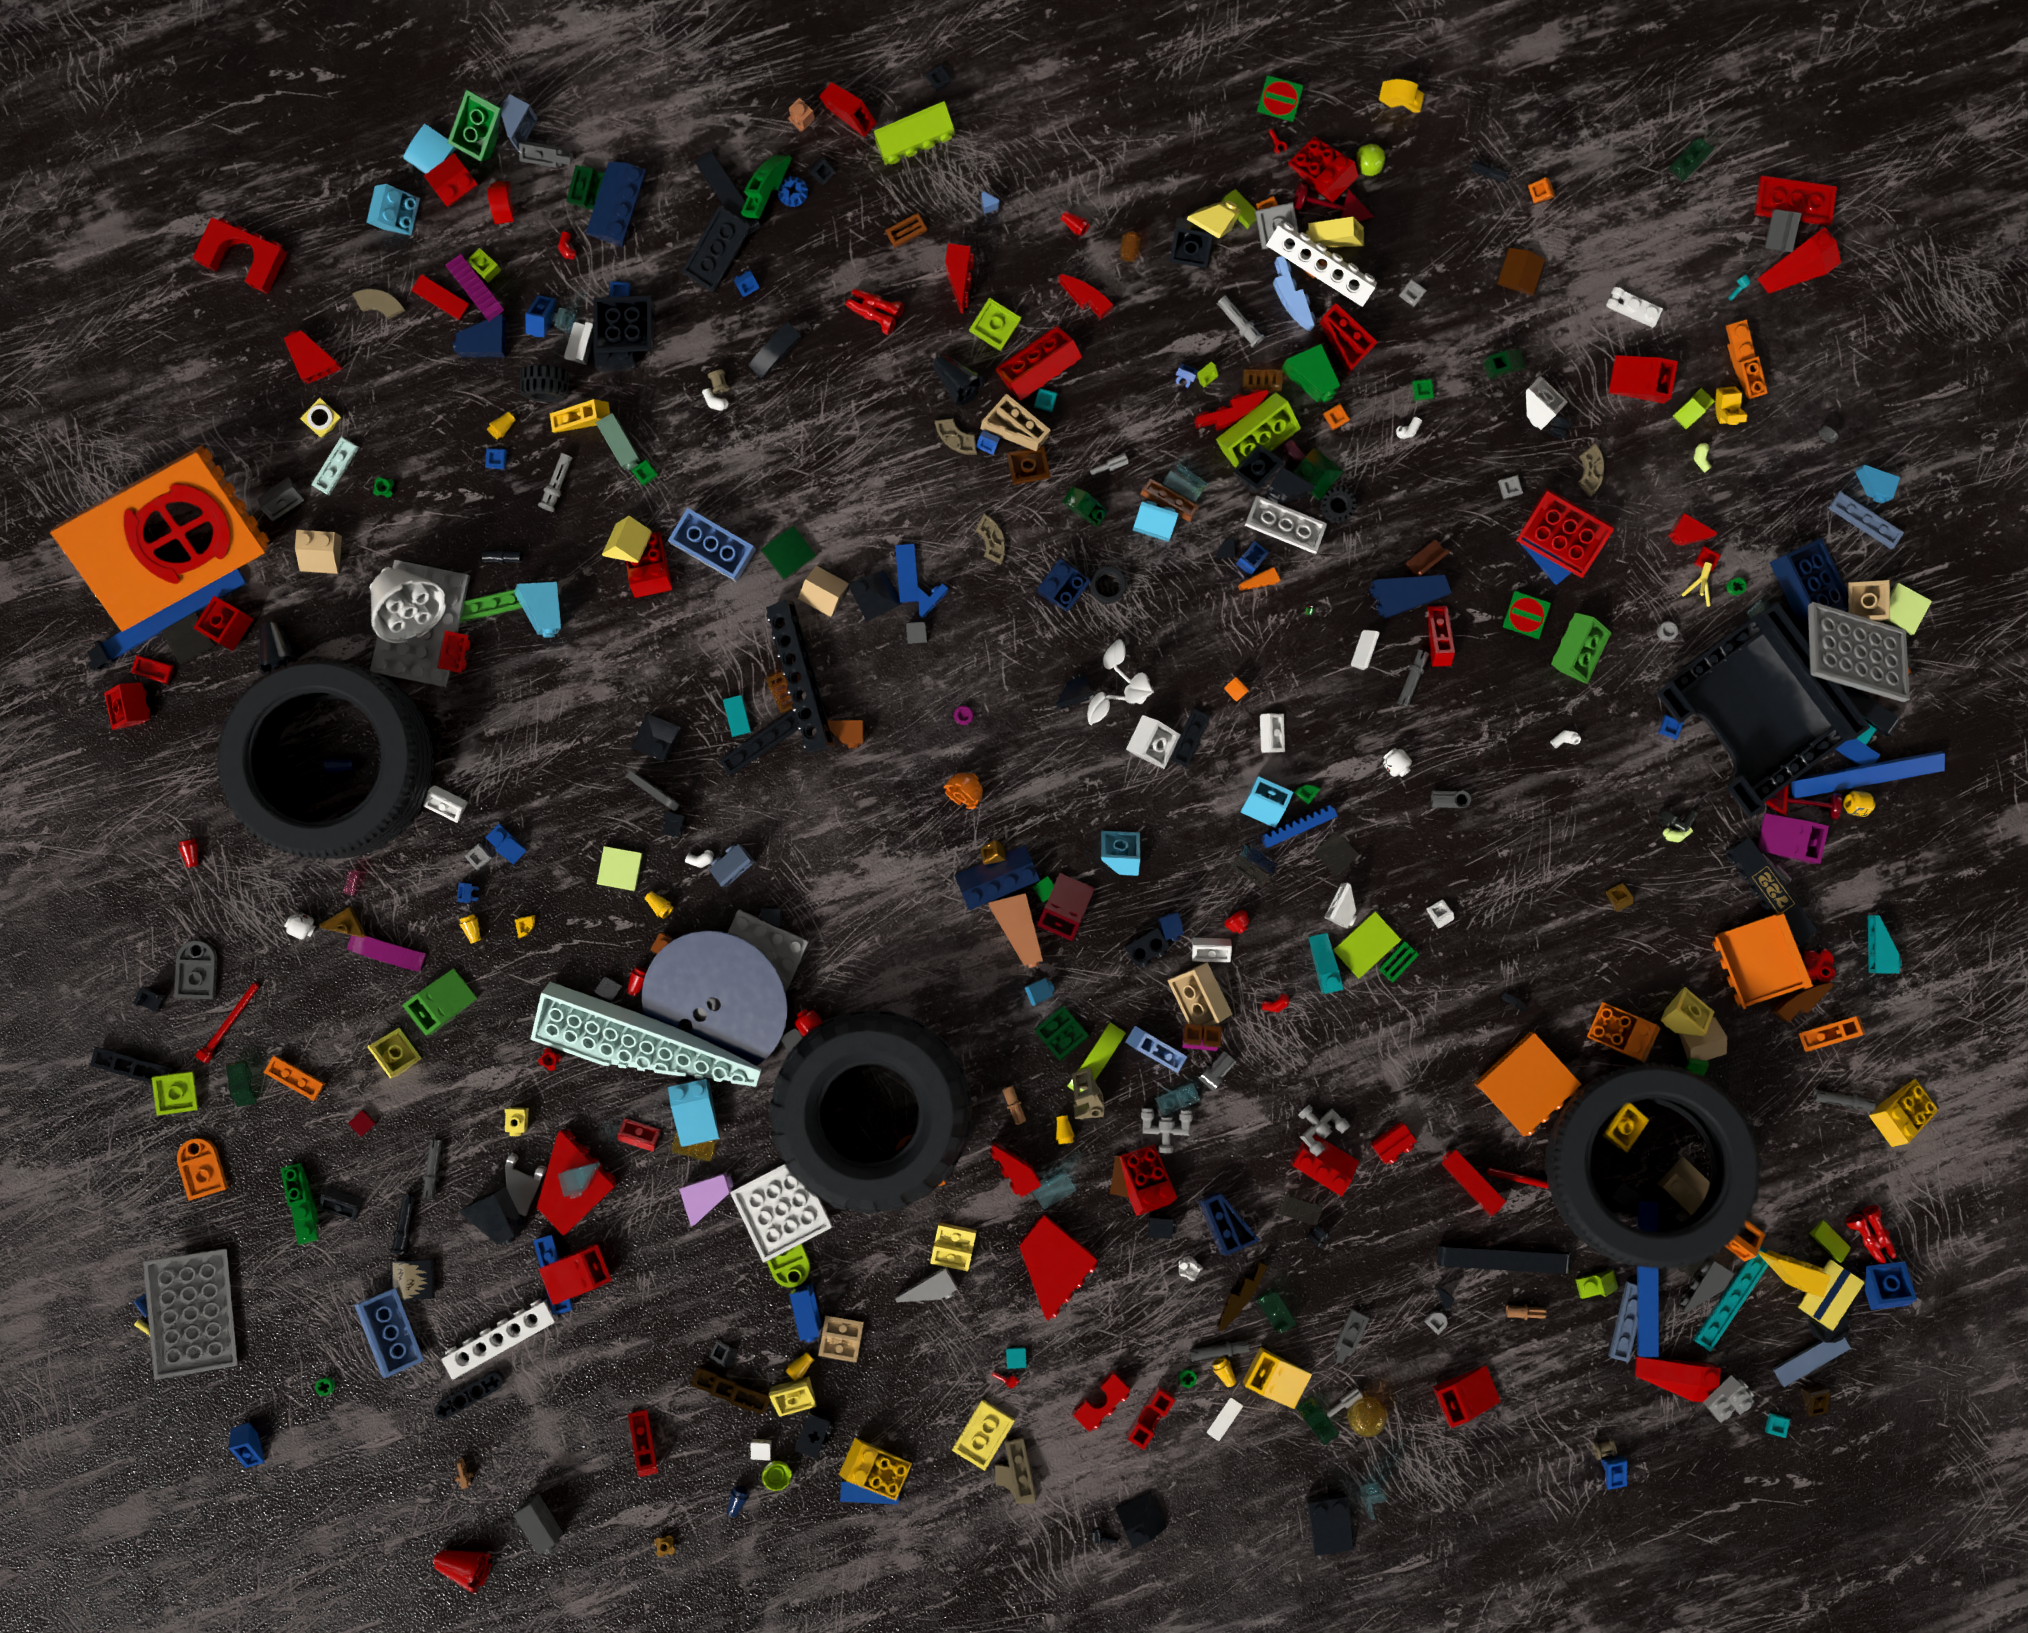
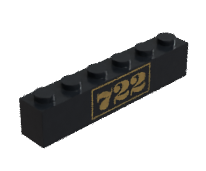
M1743 837L1725 850L1727 860L1739 870L1738 875L1750 885L1749 890L1756 897L1758 896L1761 900L1762 908L1771 915L1783 911L1796 944L1800 945L1818 932L1750 837Z

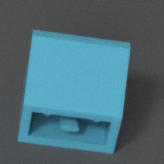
M388 184L377 185L374 188L366 223L383 230L412 235L420 198Z
M1152 501L1142 502L1133 531L1169 542L1179 513H1176L1175 509L1170 507H1164V509L1157 507V504Z
M1258 776L1253 782L1240 813L1276 828L1289 804L1293 792Z

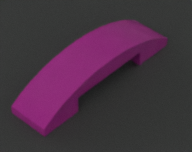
M351 935L347 950L418 972H421L427 954L385 942L366 935L365 938Z

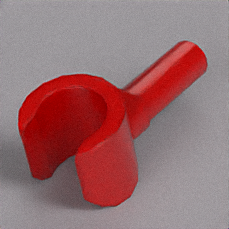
M1273 129L1269 130L1275 144L1274 152L1280 154L1278 146H1282L1283 150L1286 151V143L1279 141Z
M995 1371L992 1373V1376L1002 1380L1009 1388H1014L1019 1383V1379L1014 1375L1006 1378Z

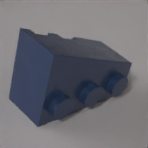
M1214 1192L1198 1200L1220 1254L1227 1256L1260 1241L1220 1193Z

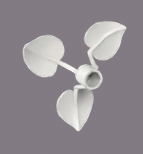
M1121 639L1115 641L1108 648L1103 658V664L1108 670L1114 667L1129 683L1124 690L1125 697L1106 696L1104 692L1095 695L1088 707L1087 716L1090 725L1099 722L1107 715L1110 707L1109 699L1125 700L1131 704H1142L1147 696L1154 693L1148 677L1144 673H1139L1130 680L1118 668V664L1123 662L1126 653L1124 642Z

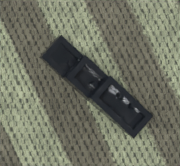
M97 1046L94 1049L89 1065L148 1083H152L153 1076L172 1074L173 1067Z

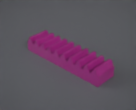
M461 254L445 265L488 321L504 311Z

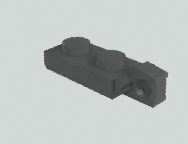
M524 140L519 142V161L555 168L563 164L571 165L573 161V153L563 151V148Z
M1351 1308L1335 1343L1334 1349L1337 1350L1334 1357L1335 1361L1343 1364L1346 1356H1351L1355 1352L1370 1319L1369 1316Z

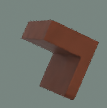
M1435 539L1406 562L1405 565L1415 577H1419L1450 551L1449 549L1445 551Z

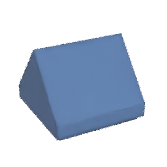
M985 191L981 193L984 214L999 208V199Z

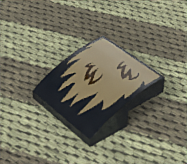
M433 1259L392 1261L393 1289L396 1288L400 1301L435 1298Z

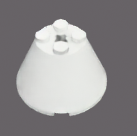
M384 568L369 587L371 590L372 627L376 634L387 642L404 643L407 642L406 639L414 636L418 638L423 636L439 622L446 608L444 602L445 594L439 585L401 569Z

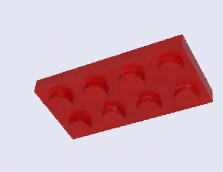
M1761 176L1758 183L1754 215L1772 217L1774 209L1802 213L1800 222L1830 226L1833 220L1837 187Z

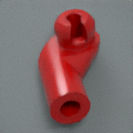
M562 232L558 249L564 258L573 260L576 256V251L569 246L571 234Z
M1281 994L1275 1002L1263 1000L1261 1009L1278 1013L1288 1007L1290 1003L1289 996Z

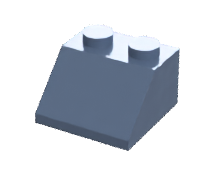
M509 94L507 99H504L501 104V115L507 135L516 150L519 151V142L527 140L538 118L529 104Z
M733 844L725 851L727 854L722 859L718 857L711 863L712 867L709 870L721 887L729 886L755 863L754 859L740 844L737 846Z

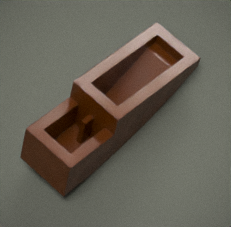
M1830 982L1813 984V987L1807 989L1802 988L1783 999L1771 1011L1781 1021L1790 1022L1799 1011L1801 1013H1809L1834 985Z

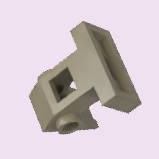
M1091 1068L1073 1073L1074 1099L1076 1102L1073 1104L1075 1119L1104 1117L1103 1094L1093 1079Z

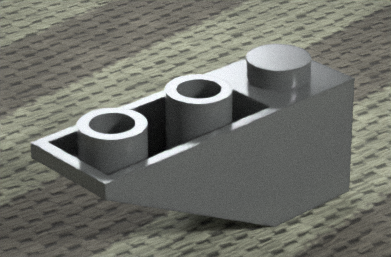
M1708 1258L1707 1261L1701 1264L1697 1277L1691 1280L1690 1288L1680 1298L1678 1307L1688 1312L1724 1291L1734 1273Z

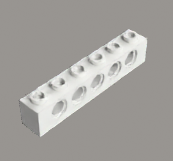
M1280 221L1266 246L1363 307L1376 287L1377 282H1375L1374 277L1367 273L1364 275L1358 271L1359 268L1354 264H1347L1342 261L1343 258L1336 253L1331 254L1321 243H1314L1307 234L1303 232L1298 233L1291 224ZM1292 238L1295 241V245H1288L1286 239ZM1302 249H1309L1311 255L1305 256L1302 253ZM1325 259L1327 261V265H1319L1318 260ZM1340 269L1344 275L1336 276L1334 270ZM1356 279L1360 285L1352 286L1350 280Z
M540 1298L530 1304V1309L525 1311L522 1308L513 1314L514 1317L508 1320L506 1317L497 1322L496 1328L491 1330L488 1327L479 1333L480 1337L474 1339L472 1336L462 1342L464 1346L458 1349L454 1346L445 1352L446 1356L441 1360L451 1379L457 1378L555 1323L559 1318L557 1315H553L549 1299L547 1298L542 1301ZM535 1314L537 1322H532L529 1315ZM513 1323L520 1326V1332L513 1330ZM496 1333L502 1334L503 1341L496 1339ZM480 1342L486 1345V1351L479 1349L478 1344ZM462 1352H466L469 1355V1360L462 1358Z

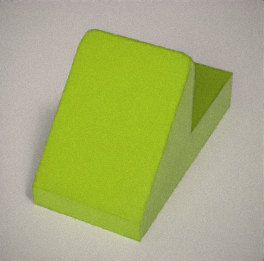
M480 248L466 260L487 283L501 271L499 266Z
M1700 388L1673 417L1687 429L1715 401Z
M1613 1269L1575 1278L1579 1295L1582 1299L1600 1294L1605 1297L1618 1290Z

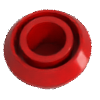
M1240 910L1225 920V927L1233 933L1238 932L1239 934L1249 928L1247 924L1250 923L1247 911Z

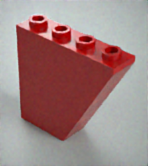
M565 1129L557 1134L537 1209L563 1236L617 1185L615 1182L616 1178L610 1172L606 1173L602 1169V1163L597 1158L593 1159L588 1154L589 1150L583 1144L579 1145L575 1141V1135Z
M1044 1213L1019 1242V1247L1044 1317L1047 1321L1051 1317L1054 1319L1061 1311L1059 1307L1063 1302L1067 1304L1072 1298V1291L1076 1287L1079 1289L1083 1285L1086 1274L1088 1272L1091 1274L1098 1266L1096 1263L1098 1261L1097 1257Z

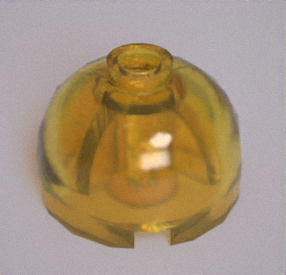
M1363 1396V1398L1353 1403L1347 1412L1348 1424L1360 1436H1376L1386 1426L1387 1417L1385 1409L1374 1398Z

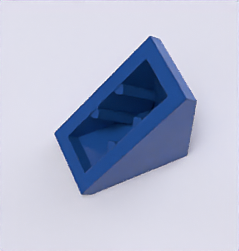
M1254 541L1236 565L1251 576L1269 552Z

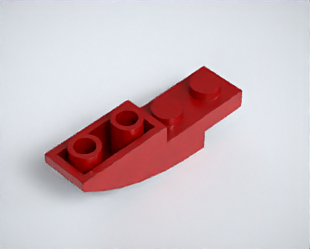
M1257 389L1246 396L1238 394L1230 400V408L1223 406L1216 409L1217 412L1209 413V411L1199 413L1194 421L1196 429L1215 424L1218 431L1236 424L1266 399L1268 390L1262 391V389Z

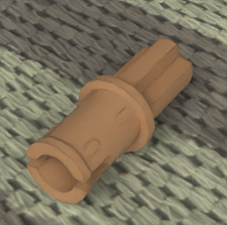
M1013 1085L1002 1089L1008 1104L1007 1109H1010L1015 1124L1024 1123L1026 1118L1020 1106L1021 1101L1018 1100Z
M1524 1304V1306L1507 1305L1506 1317L1524 1318V1320H1527V1318H1546V1309L1527 1307V1304Z

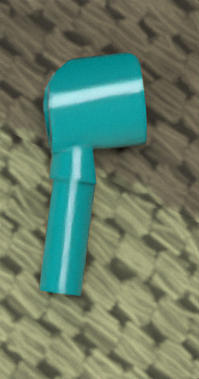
M1747 275L1737 280L1739 287L1728 297L1729 300L1732 301L1739 292L1750 284V279Z

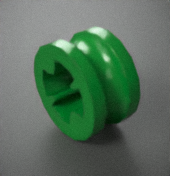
M1742 578L1731 579L1726 585L1728 593L1735 596L1743 594L1747 587L1746 582ZM1739 583L1740 586L1738 587H1740V590H1734L1733 587L1735 586L1733 584Z
M1183 1369L1179 1373L1178 1379L1182 1386L1191 1388L1196 1384L1197 1376L1191 1369ZM1190 1373L1189 1375L1193 1376V1378L1188 1383H1185L1186 1381L1183 1380V1377Z
M325 1377L317 1381L315 1385L317 1394L320 1396L331 1394L335 1390L334 1380L330 1377ZM328 1383L329 1387L327 1390H322L321 1386Z

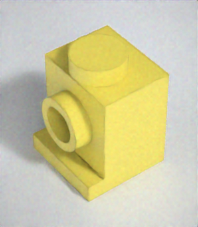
M506 1108L505 1132H510V1136H522V1133L528 1131L529 1108ZM513 1119L518 1121L517 1126L513 1125Z

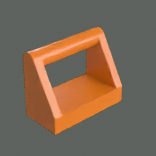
M1746 1220L1744 1228L1756 1236L1753 1242L1749 1244L1736 1234L1735 1239L1726 1246L1728 1250L1743 1261L1757 1256L1765 1237V1233L1748 1220Z

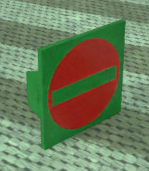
M1267 75L1257 112L1293 122L1303 85Z
M1514 591L1502 627L1539 639L1551 603Z

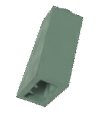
M612 413L597 421L598 428L620 466L624 470H632L638 466L637 463L641 462L614 414Z

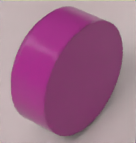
M959 706L954 712V719L960 725H967L973 719V712L967 706Z

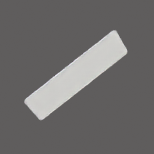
M1230 1398L1207 1433L1217 1441H1220L1243 1406L1233 1398Z

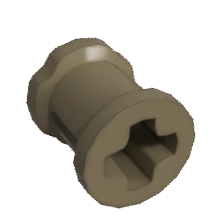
M716 370L708 374L714 387L713 394H721L730 389L729 385H726L725 372L723 370Z
M1612 1438L1607 1442L1592 1443L1597 1460H1601V1457L1617 1456L1616 1445Z

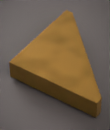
M350 906L320 924V927L326 930L361 938L366 937L354 909Z

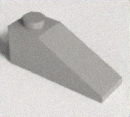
M943 1267L896 1295L895 1300L897 1302L939 1300L944 1297L948 1299L956 1294L955 1290H957L958 1286L948 1268Z

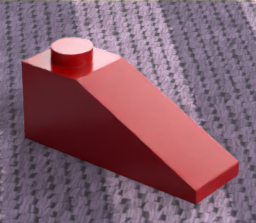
M1447 606L1428 607V627L1432 667L1451 666L1455 649Z
M643 1410L628 1414L638 1476L642 1477L658 1473L648 1412Z

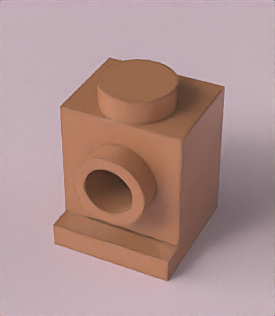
M800 98L789 107L790 117L788 120L801 132L815 120L813 110Z

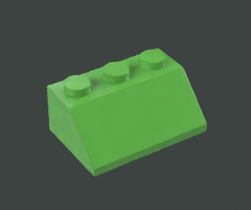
M1575 613L1569 623L1565 636L1561 640L1558 651L1553 657L1551 665L1560 672L1588 684L1611 632L1595 617Z

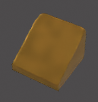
M997 840L980 848L983 864L985 865L1006 860L1004 845Z
M1623 883L1606 891L1616 912L1633 904V896Z

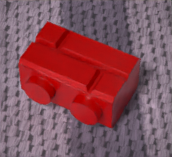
M1400 1121L1369 1144L1384 1164H1392L1399 1159L1398 1155L1403 1151L1405 1153L1411 1151L1415 1147L1413 1144L1417 1141L1406 1125Z

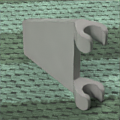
M512 1153L508 1156L505 1164L506 1188L518 1213L526 1217L547 1168L539 1166L535 1171L534 1177H531L513 1169L519 1156Z

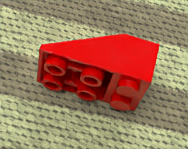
M1315 136L1288 162L1318 194L1332 203L1359 177L1354 161Z
M948 243L945 259L946 274L959 311L963 313L964 308H968L969 291L967 289L971 288L972 278L969 271H973L974 253H971V246Z
M1616 355L1608 393L1665 404L1672 397L1678 361L1658 357Z
M661 532L652 533L639 563L626 561L629 586L635 598L672 590Z
M991 1143L990 1153L995 1161H1000V1170L1005 1178H1010V1187L1015 1195L1019 1194L1022 1198L1041 1186V1180L1030 1163L998 1143Z
M1155 1144L1120 1156L1129 1200L1136 1216L1170 1205L1177 1199Z
M597 1244L586 1246L538 1269L553 1305L612 1281Z
M1486 1365L1432 1386L1446 1423L1451 1428L1469 1422L1501 1402Z

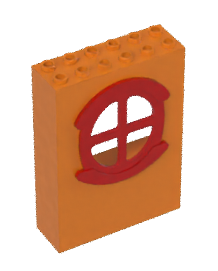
M202 445L60 522L50 532L122 632L263 555L269 546L267 535L264 532H260L257 527L258 522L253 515L249 516L246 511V504L242 499L237 498L234 486L230 482H226L223 477V470L219 465L216 466L214 464L211 452L207 448L204 449ZM171 502L191 503L198 506L203 511V514L187 524L179 526L166 509V504ZM157 510L170 526L171 532L152 543H147L143 536L144 525L149 515ZM208 521L213 527L212 541L204 553L198 554L185 536V533ZM173 539H178L190 555L191 560L181 563L168 562L158 558L154 554V550Z

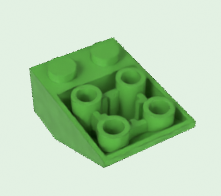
M453 968L402 1006L422 1032L428 1036L439 1030L478 998Z

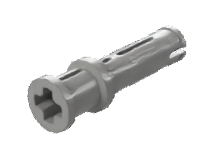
M1227 296L1222 297L1218 301L1217 305L1238 327L1240 335L1244 336L1251 343L1250 346L1252 348L1265 338L1263 334L1261 335L1255 329L1253 322H1248Z
M561 453L549 486L544 488L545 493L542 501L538 503L539 507L551 512L555 511L554 505L557 498L561 495L559 490L572 457ZM563 466L562 471H561V473H560V476H559V478H558V480H557V477H558V475H559V472H560V470H561V467Z

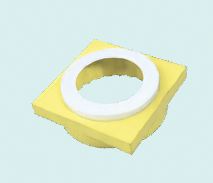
M319 398L300 419L320 438H323L328 432L333 430L341 417ZM316 409H323L328 414V420L322 426L315 425L311 420L312 413Z

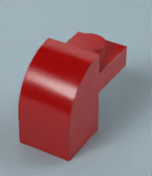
M497 181L491 183L490 187H487V194L494 223L514 222V208L510 198V182Z

